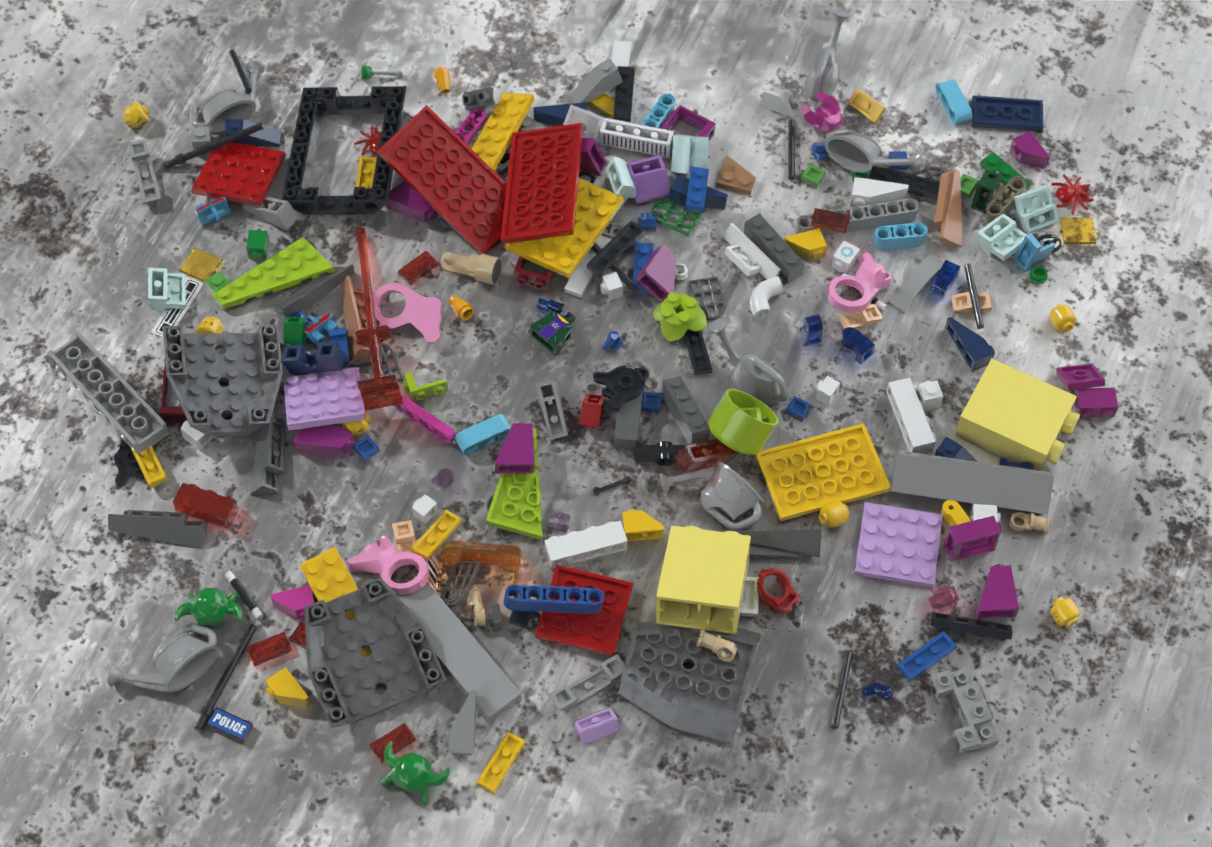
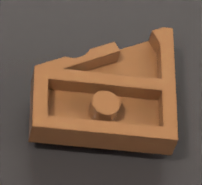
M726 156L716 187L751 196L756 177L729 156Z

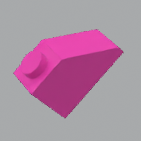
M309 585L270 594L273 607L296 619H305L304 607L314 603Z

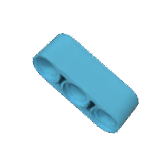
M952 79L937 83L936 93L951 122L957 125L971 121L973 118L971 108L957 82Z
M668 93L661 95L642 125L660 129L661 124L664 121L666 122L669 119L670 113L675 110V97Z
M922 223L881 226L875 231L873 245L879 250L919 247L925 243L927 227Z
M499 414L460 431L455 436V440L463 454L470 455L506 439L511 426L505 415Z

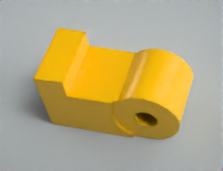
M947 500L944 502L941 515H943L942 519L948 522L950 526L971 521L956 501Z

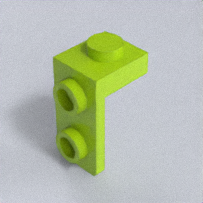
M412 372L404 373L405 381L402 382L405 393L409 392L412 402L421 401L434 395H442L448 391L446 379L417 387Z

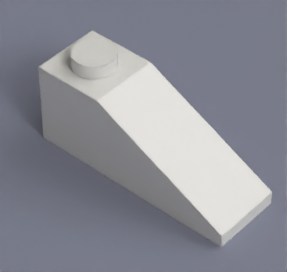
M855 177L850 205L863 206L906 199L909 185Z

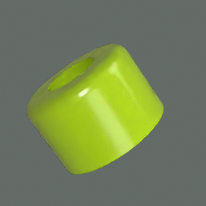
M737 389L726 390L708 419L711 433L721 443L745 455L758 454L779 423L778 417L767 405L752 395Z

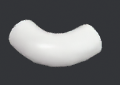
M778 276L759 283L753 289L749 301L754 319L763 320L771 314L768 300L773 296L783 294L782 284Z

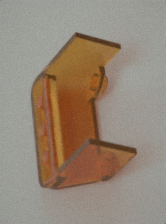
M449 541L440 553L436 580L437 593L440 597L443 591L446 567L456 566L459 561H480L481 564L499 565L506 572H515L513 585H520L523 553L518 546Z

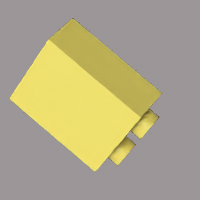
M991 359L960 416L955 436L1027 469L1042 471L1046 461L1056 465L1066 444L1058 441L1061 432L1071 436L1076 427L1080 414L1072 411L1077 396Z
M671 526L656 595V623L736 634L749 565L751 536L741 535L735 531L718 532L702 530L696 526Z

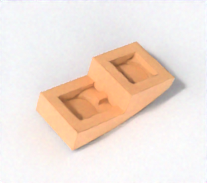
M969 292L951 295L954 313H974ZM989 293L977 294L981 313L992 311Z
M872 304L861 312L841 313L839 319L845 332H852L881 322L883 317L877 305Z
M412 521L392 524L397 550L411 553V548L416 543Z

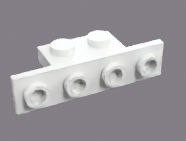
M731 223L723 238L732 246L726 247L723 253L747 276L760 272L766 279L777 277L781 269L743 232Z

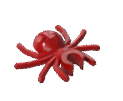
M371 126L370 135L362 130L360 131L363 136L369 139L359 140L354 143V145L367 142L362 149V156L365 155V150L368 146L371 154L377 156L381 132L378 131V126L375 128Z
M1065 174L1062 176L1069 185L1061 182H1053L1051 184L1052 186H1063L1055 194L1059 201L1063 203L1057 205V208L1069 206L1074 201L1071 211L1072 215L1076 211L1077 202L1085 210H1088L1089 208L1082 202L1094 201V199H1088L1090 193H1084L1088 192L1090 184H1083L1077 187L1081 177L1077 178L1074 186Z

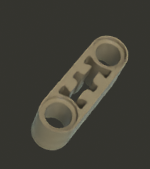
M1013 177L987 205V221L989 223L1001 214L1007 216L1016 206L1014 197L1026 192V181L1023 177Z

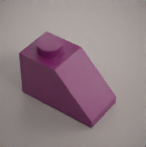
M1031 131L1012 139L1010 153L1018 162L1042 169L1047 167L1049 155Z

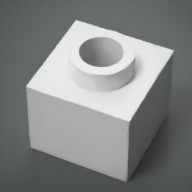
M617 272L602 276L600 288L603 295L606 294L609 301L623 297V286Z
M829 376L824 381L820 380L815 388L817 391L816 399L829 406L839 393L840 382Z
M426 494L421 499L418 498L412 506L413 517L426 525L438 513L437 503Z

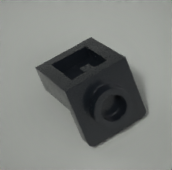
M513 610L509 624L532 630L534 624H538L541 613L537 611Z

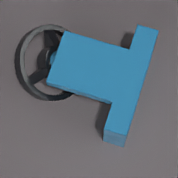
M1030 233L1025 236L1014 260L1024 272H1027L1034 263L1050 257L1051 253L1057 252L1062 245L1061 239L1054 234H1045L1036 239ZM1045 238H1054V240L1052 241L1047 240L1045 242H1040ZM1057 241H1059V245L1054 248Z

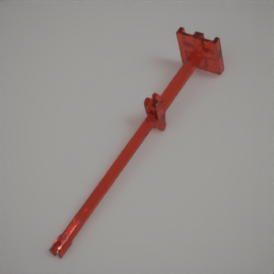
M358 227L355 229V236L358 246L368 329L356 331L357 339L355 341L356 345H369L373 379L358 381L357 384L365 411L403 404V399L396 375L384 376L380 343L392 338V335L387 325L377 327L366 231L365 228Z

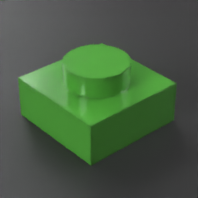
M810 164L802 174L801 180L817 188L825 177L826 171Z
M963 173L960 177L961 194L971 197L977 188L979 180Z
M219 271L206 279L205 284L215 293L230 284V281Z

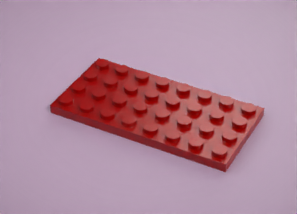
M426 105L377 151V154L480 255L485 254L501 238L507 183Z
M582 123L512 133L501 230L502 244L574 235L583 136Z

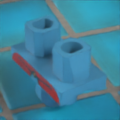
M225 197L213 198L210 203L206 205L201 203L195 209L201 226L213 221L219 223L221 222L220 218L231 214Z
M330 312L323 317L319 315L314 318L310 315L307 317L309 323L305 326L306 329L303 332L306 337L305 341L308 344L313 343L319 346V343H324L325 341L323 334L325 332L329 334L328 330L338 329V326Z

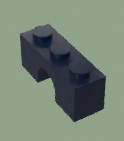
M337 342L319 343L317 353L306 350L303 345L285 346L281 362L291 375L342 371L346 355Z

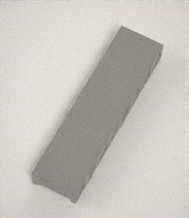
M79 331L76 333L75 338L54 352L51 350L47 352L51 363L137 455H141L140 453L145 449L148 450V447L155 445L170 434L166 423Z
M897 450L891 492L982 505H997V507L1048 514L1054 475L1052 472Z
M428 582L422 589L414 593L397 595L423 624L441 668L467 698L472 689H477L476 710L488 724L492 723L494 718L516 702H521V692Z

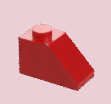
M587 393L582 402L581 425L589 429L599 427L606 397Z

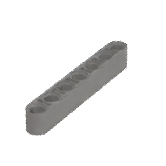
M908 198L801 215L796 221L795 234L820 228L822 235L825 236L908 223L916 219L919 203L915 199ZM821 213H822V216H823V217H826V218H823V220L821 219V217H820V218L818 217V215L821 216ZM838 217H841L839 220L842 219L841 224L837 223Z

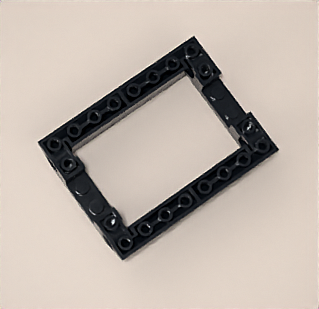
M372 86L370 96H340L338 87L303 88L281 200L288 201L295 211L303 215H370L377 213L386 206L389 201L394 170L378 154L372 188L354 187L353 196H322L319 187H309L322 115L384 114L379 150L400 129L407 87Z

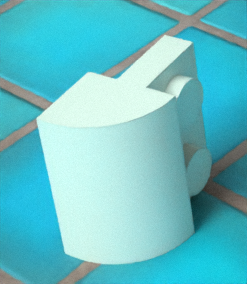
M673 135L671 171L690 173L691 166L707 169L709 137Z
M613 157L606 167L608 175L604 183L608 191L615 193L616 196L624 197L625 203L628 198H635L636 189L625 161L621 158Z
M1048 185L1040 186L1014 197L1017 210L1014 211V215L1018 225L1024 232L1030 233L1059 221L1056 204L1052 203L1050 187Z
M1001 214L977 232L978 242L984 252L990 257L994 254L1003 261L1019 250L1027 235L1016 228V222L1005 214Z
M149 267V306L165 312L166 308L185 309L186 274L167 273L165 268Z

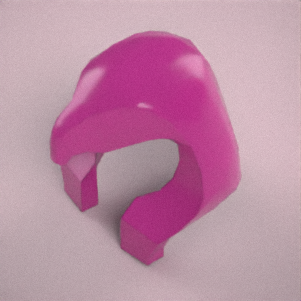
M821 90L816 94V97L822 104L815 111H812L806 103L800 109L808 124L828 133L837 130L841 126L842 115L838 100Z

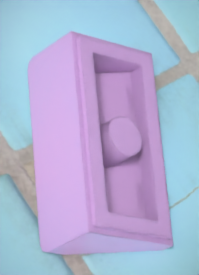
M611 708L573 722L582 744H587L620 730L618 718Z

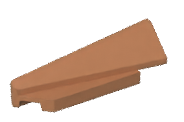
M945 170V173L941 174L934 222L937 231H940L939 238L942 247L963 246L961 183L958 170Z
M346 276L340 285L349 357L350 361L353 362L376 353L371 339L376 334L366 290L362 287L359 289L351 283V278Z

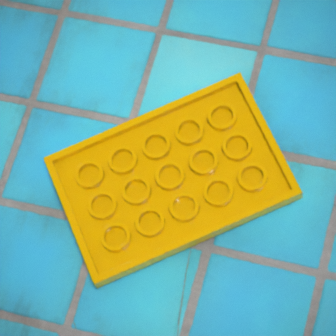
M579 178L574 235L507 243L505 245L506 250L570 278L624 203V197L616 196L613 192Z
M864 423L762 450L755 455L780 522L820 511L824 504L833 501H840L846 504L891 491L890 483Z

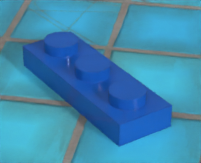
M691 166L685 210L703 213L709 169Z
M635 243L633 282L639 288L638 293H650L635 278L652 254L654 243Z
M943 631L897 664L896 668L911 682L953 652L957 645Z

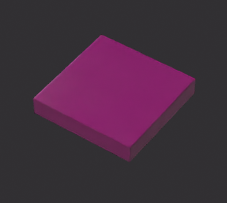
M1093 363L1056 368V374L1067 390L1105 386V379Z

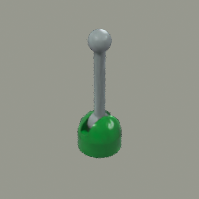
M362 66L361 80L371 79L373 75L403 77L404 73L401 70L398 72L373 71L370 66Z

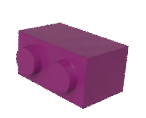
M1115 387L1076 390L1075 396L1077 397L1074 405L1076 413L1080 414V418L1115 417L1118 409Z

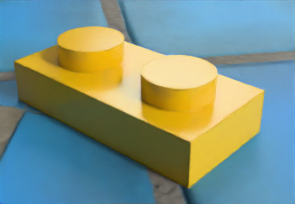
M858 88L848 104L874 123L879 121L886 110V107Z

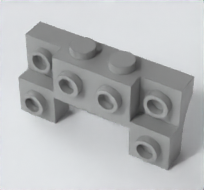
M968 668L954 672L947 670L931 675L929 682L936 689V698L952 694L951 699L964 726L953 732L954 739L957 738L960 745V754L998 745L999 738L991 722L993 719L992 709L990 706L987 707L984 691L982 688H979L977 682L974 683Z

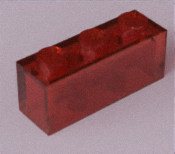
M718 439L685 445L677 453L675 459L683 474L717 466L718 461L728 464L739 452L727 447Z
M182 483L173 500L175 511L188 513V516L227 529L230 528L239 511L237 501L233 497L219 495L213 490L201 489L195 484Z

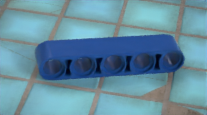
M510 585L505 590L504 606L509 610L597 614L602 609L604 594L596 588ZM510 596H515L517 599H512Z

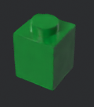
M249 230L246 247L248 258L255 260L267 259L269 248L268 232Z
M305 317L285 318L283 322L284 344H289V346L303 345L305 340L303 332L305 330Z

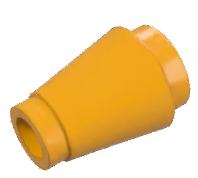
M438 67L433 71V78L440 93L448 94L451 91L450 72L446 67Z
M453 295L449 299V304L459 319L466 321L473 316L474 310L471 304L457 295Z

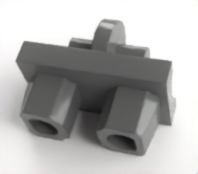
M489 87L463 93L462 101L465 109L473 110L496 105L493 96L494 88Z

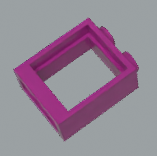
M679 105L676 110L670 113L669 119L660 126V129L672 131L681 120L700 130L699 137H709L710 141L715 135L716 123Z
M994 516L950 526L944 541V548L950 562L995 551L1000 534L1002 533L1001 525Z

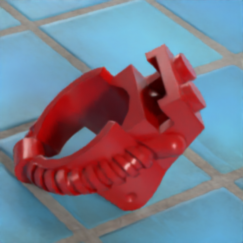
M776 568L762 569L757 574L759 578L757 579L756 588L758 589L759 600L763 604L772 606L775 612L787 614L792 609L791 606L799 602L800 594L798 592L795 593L793 587L790 586V579L782 570L780 571V569ZM767 576L777 577L776 581L783 589L781 598L771 597L765 591L764 579Z

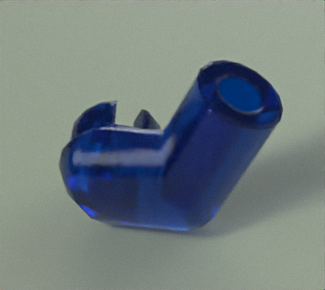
M877 682L862 687L864 697L876 693L882 694V698L885 700L893 697L892 688L889 685Z

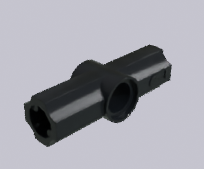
M661 441L656 445H636L635 458L636 462H656L660 466H670L673 462H694V449H691L689 445H673L669 441Z

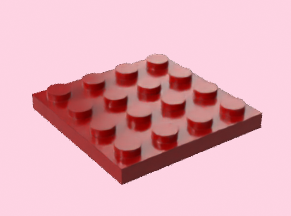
M234 142L211 151L192 187V193L218 199L225 197L229 201L261 206L286 157L285 151Z
M556 564L550 586L599 589L604 594L602 609L597 614L542 612L535 638L613 657L634 583Z

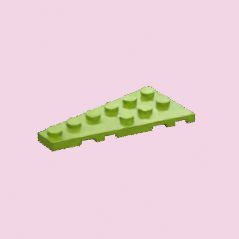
M302 237L215 292L212 296L224 310L245 303L246 299L255 296L257 298L262 297L263 293L269 291L274 293L298 285L304 279L310 277L315 279L319 277V274L325 272L333 273L335 269Z
M533 428L534 472L500 475L485 524L542 540L536 428Z

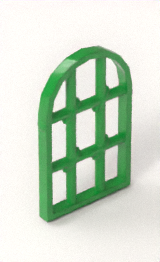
M667 199L656 202L651 210L652 216L657 214L663 217L662 220L656 218L657 223L687 236L690 235L701 216V212L694 211L689 212L698 215L696 219L686 215L687 210L684 207L674 204ZM661 203H669L671 205L670 207H667L662 205ZM675 205L684 209V212L676 211L672 207ZM659 206L666 209L667 212L662 214L655 211L654 208ZM669 212H674L681 215L679 220H676L667 215ZM686 217L693 220L694 223L690 226L681 222L682 219ZM669 219L673 222H676L677 224L675 226H672L668 223H665L664 220ZM679 225H683V226L688 227V228H690V229H689V231L687 232V231H684V230L678 228V226H679Z

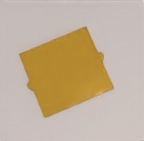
M1061 217L1060 233H1062L1064 244H1096V229L1094 228L1093 217Z
M194 247L190 255L185 257V262L179 271L205 282L206 279L217 273V269L223 259Z

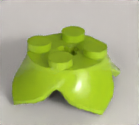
M670 293L653 311L654 319L660 321L661 332L669 342L682 338L688 329L701 331L707 328L706 315L699 307L698 301L686 294Z

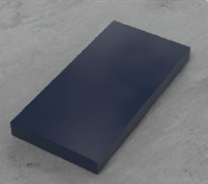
M972 96V127L1043 132V100Z

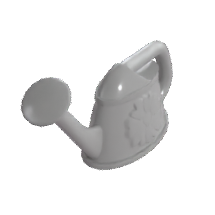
M835 9L832 11L836 17V26L831 45L820 51L807 76L805 92L807 97L813 102H820L816 94L821 90L825 94L832 95L837 87L839 70L835 50L841 26L846 19L851 17V14L845 10Z
M252 60L245 66L246 71L250 73L249 85L252 89L251 93L240 95L234 89H223L216 91L213 95L193 105L190 110L192 126L195 128L209 126L212 135H220L225 132L226 119L249 120L256 110V103L254 102L257 76L264 72V65L259 61ZM199 110L202 112L205 122H198L197 112Z
M849 129L833 130L826 134L825 148L829 156L836 163L850 171L863 173L869 171L872 166L908 165L913 170L919 171L922 167V156L919 152H915L912 157L907 159H885L879 157L882 154L880 145L869 136Z
M718 319L713 321L709 325L708 330L720 337L734 366L732 379L737 388L757 398L765 405L773 406L786 401L789 393L782 376L768 362L757 355L745 353L740 359L726 336L727 320Z
M720 461L717 462V466L674 477L666 476L663 473L659 474L660 483L665 494L671 486L677 483L694 479L706 480L707 484L704 490L701 491L702 505L710 515L731 531L745 529L756 523L761 517L762 509L760 503L764 502L761 495L739 474ZM749 509H754V513L750 518L736 524L726 518L728 517L734 521Z
M195 624L186 625L165 642L161 643L156 649L153 664L158 668V673L154 675L127 674L120 671L117 665H112L108 672V684L110 687H114L118 682L129 681L167 686L169 691H179L200 678L216 660L219 653V648L216 646V634L213 630ZM194 632L207 636L209 641L206 643L192 637L189 633Z

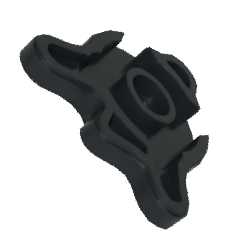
M627 365L614 368L610 372H595L593 374V381L606 386L602 389V395L611 400L612 410L620 411L626 402L634 400L642 394L645 382L649 378V371L647 369L635 367L632 369L626 368Z
M122 439L119 450L114 454V462L118 469L115 483L119 487L125 486L131 476H135L139 481L145 478L131 448Z

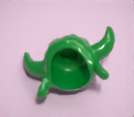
M204 588L197 592L195 596L190 593L188 594L190 602L183 603L177 608L174 620L177 622L183 616L193 615L200 625L217 626L229 614L235 615L237 620L241 621L243 611L238 604L234 603L239 595L233 593L227 597L225 592L217 588Z
M390 741L384 751V760L392 771L381 781V785L387 786L393 781L397 787L405 791L421 794L422 803L428 805V786L436 787L442 785L449 777L450 767L442 774L434 775L432 774L431 763L422 755L407 753L399 759L394 756L392 751L393 742Z

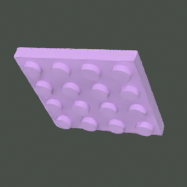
M359 367L347 368L342 371L310 373L308 375L283 378L288 431L366 420Z
M865 502L854 575L933 588L943 515Z

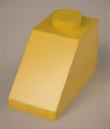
M820 228L785 237L784 241L799 257L806 260L820 259L826 254L827 245Z
M631 509L622 512V525L627 542L664 538V526L644 511Z
M286 667L265 680L267 685L266 693L271 699L275 698L279 704L302 707L311 705L308 695Z

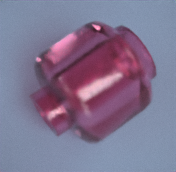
M947 583L931 590L932 597L928 598L932 608H937L940 613L957 607V601L960 600L955 587Z

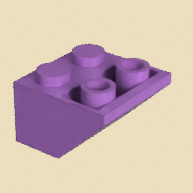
M661 155L626 163L636 189V196L634 198L636 204L669 196L670 186Z

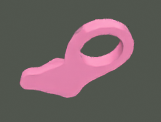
M865 252L860 255L858 259L859 267L855 276H839L827 284L829 286L827 291L828 300L837 310L846 313L861 312L870 305L880 290L890 286L891 275L886 272L883 265L874 260L872 254ZM843 285L851 286L860 291L862 298L857 301H847L839 297L835 289Z
M387 283L379 287L373 294L371 309L374 317L380 321L378 326L393 329L409 322L423 334L427 342L435 343L439 341V328L442 321L441 311L443 308L439 298L421 296L399 283ZM390 293H400L406 299L404 311L396 318L383 317L380 312L382 300Z
M385 535L377 542L367 545L359 555L347 560V569L353 573L361 571L379 574L397 595L414 593L422 589L429 579V568L424 558L414 553L396 550L389 537ZM415 565L419 568L418 575L407 583L400 584L391 580L393 572L401 566Z

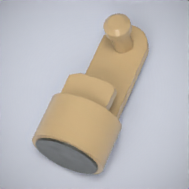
M445 252L442 254L441 266L448 272L474 277L476 281L494 285L501 272V259L486 254H481L480 256L472 254L470 257Z

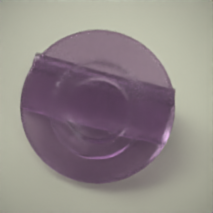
M445 467L431 481L434 485L447 488L454 481V473Z
M555 512V515H551L548 529L567 533L570 522L567 514Z

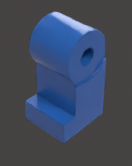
M345 327L328 330L330 342H337L346 355L344 364L350 363Z

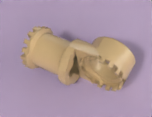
M1015 512L1009 521V526L1016 532L1035 529L1048 534L1050 530L1048 525L1051 524V517L1047 516L1045 518L1035 516L1034 513ZM1014 519H1021L1024 522V525H1016L1014 523Z
M472 586L467 596L465 608L467 611L474 612L475 627L486 626L485 608L483 603H481L483 589L477 586L473 588Z
M703 629L701 630L696 646L711 649L722 661L730 662L734 659L737 646L733 642L730 643V641L722 639L720 635L715 636L706 633ZM726 648L730 650L732 654H726L725 652H723L722 649Z

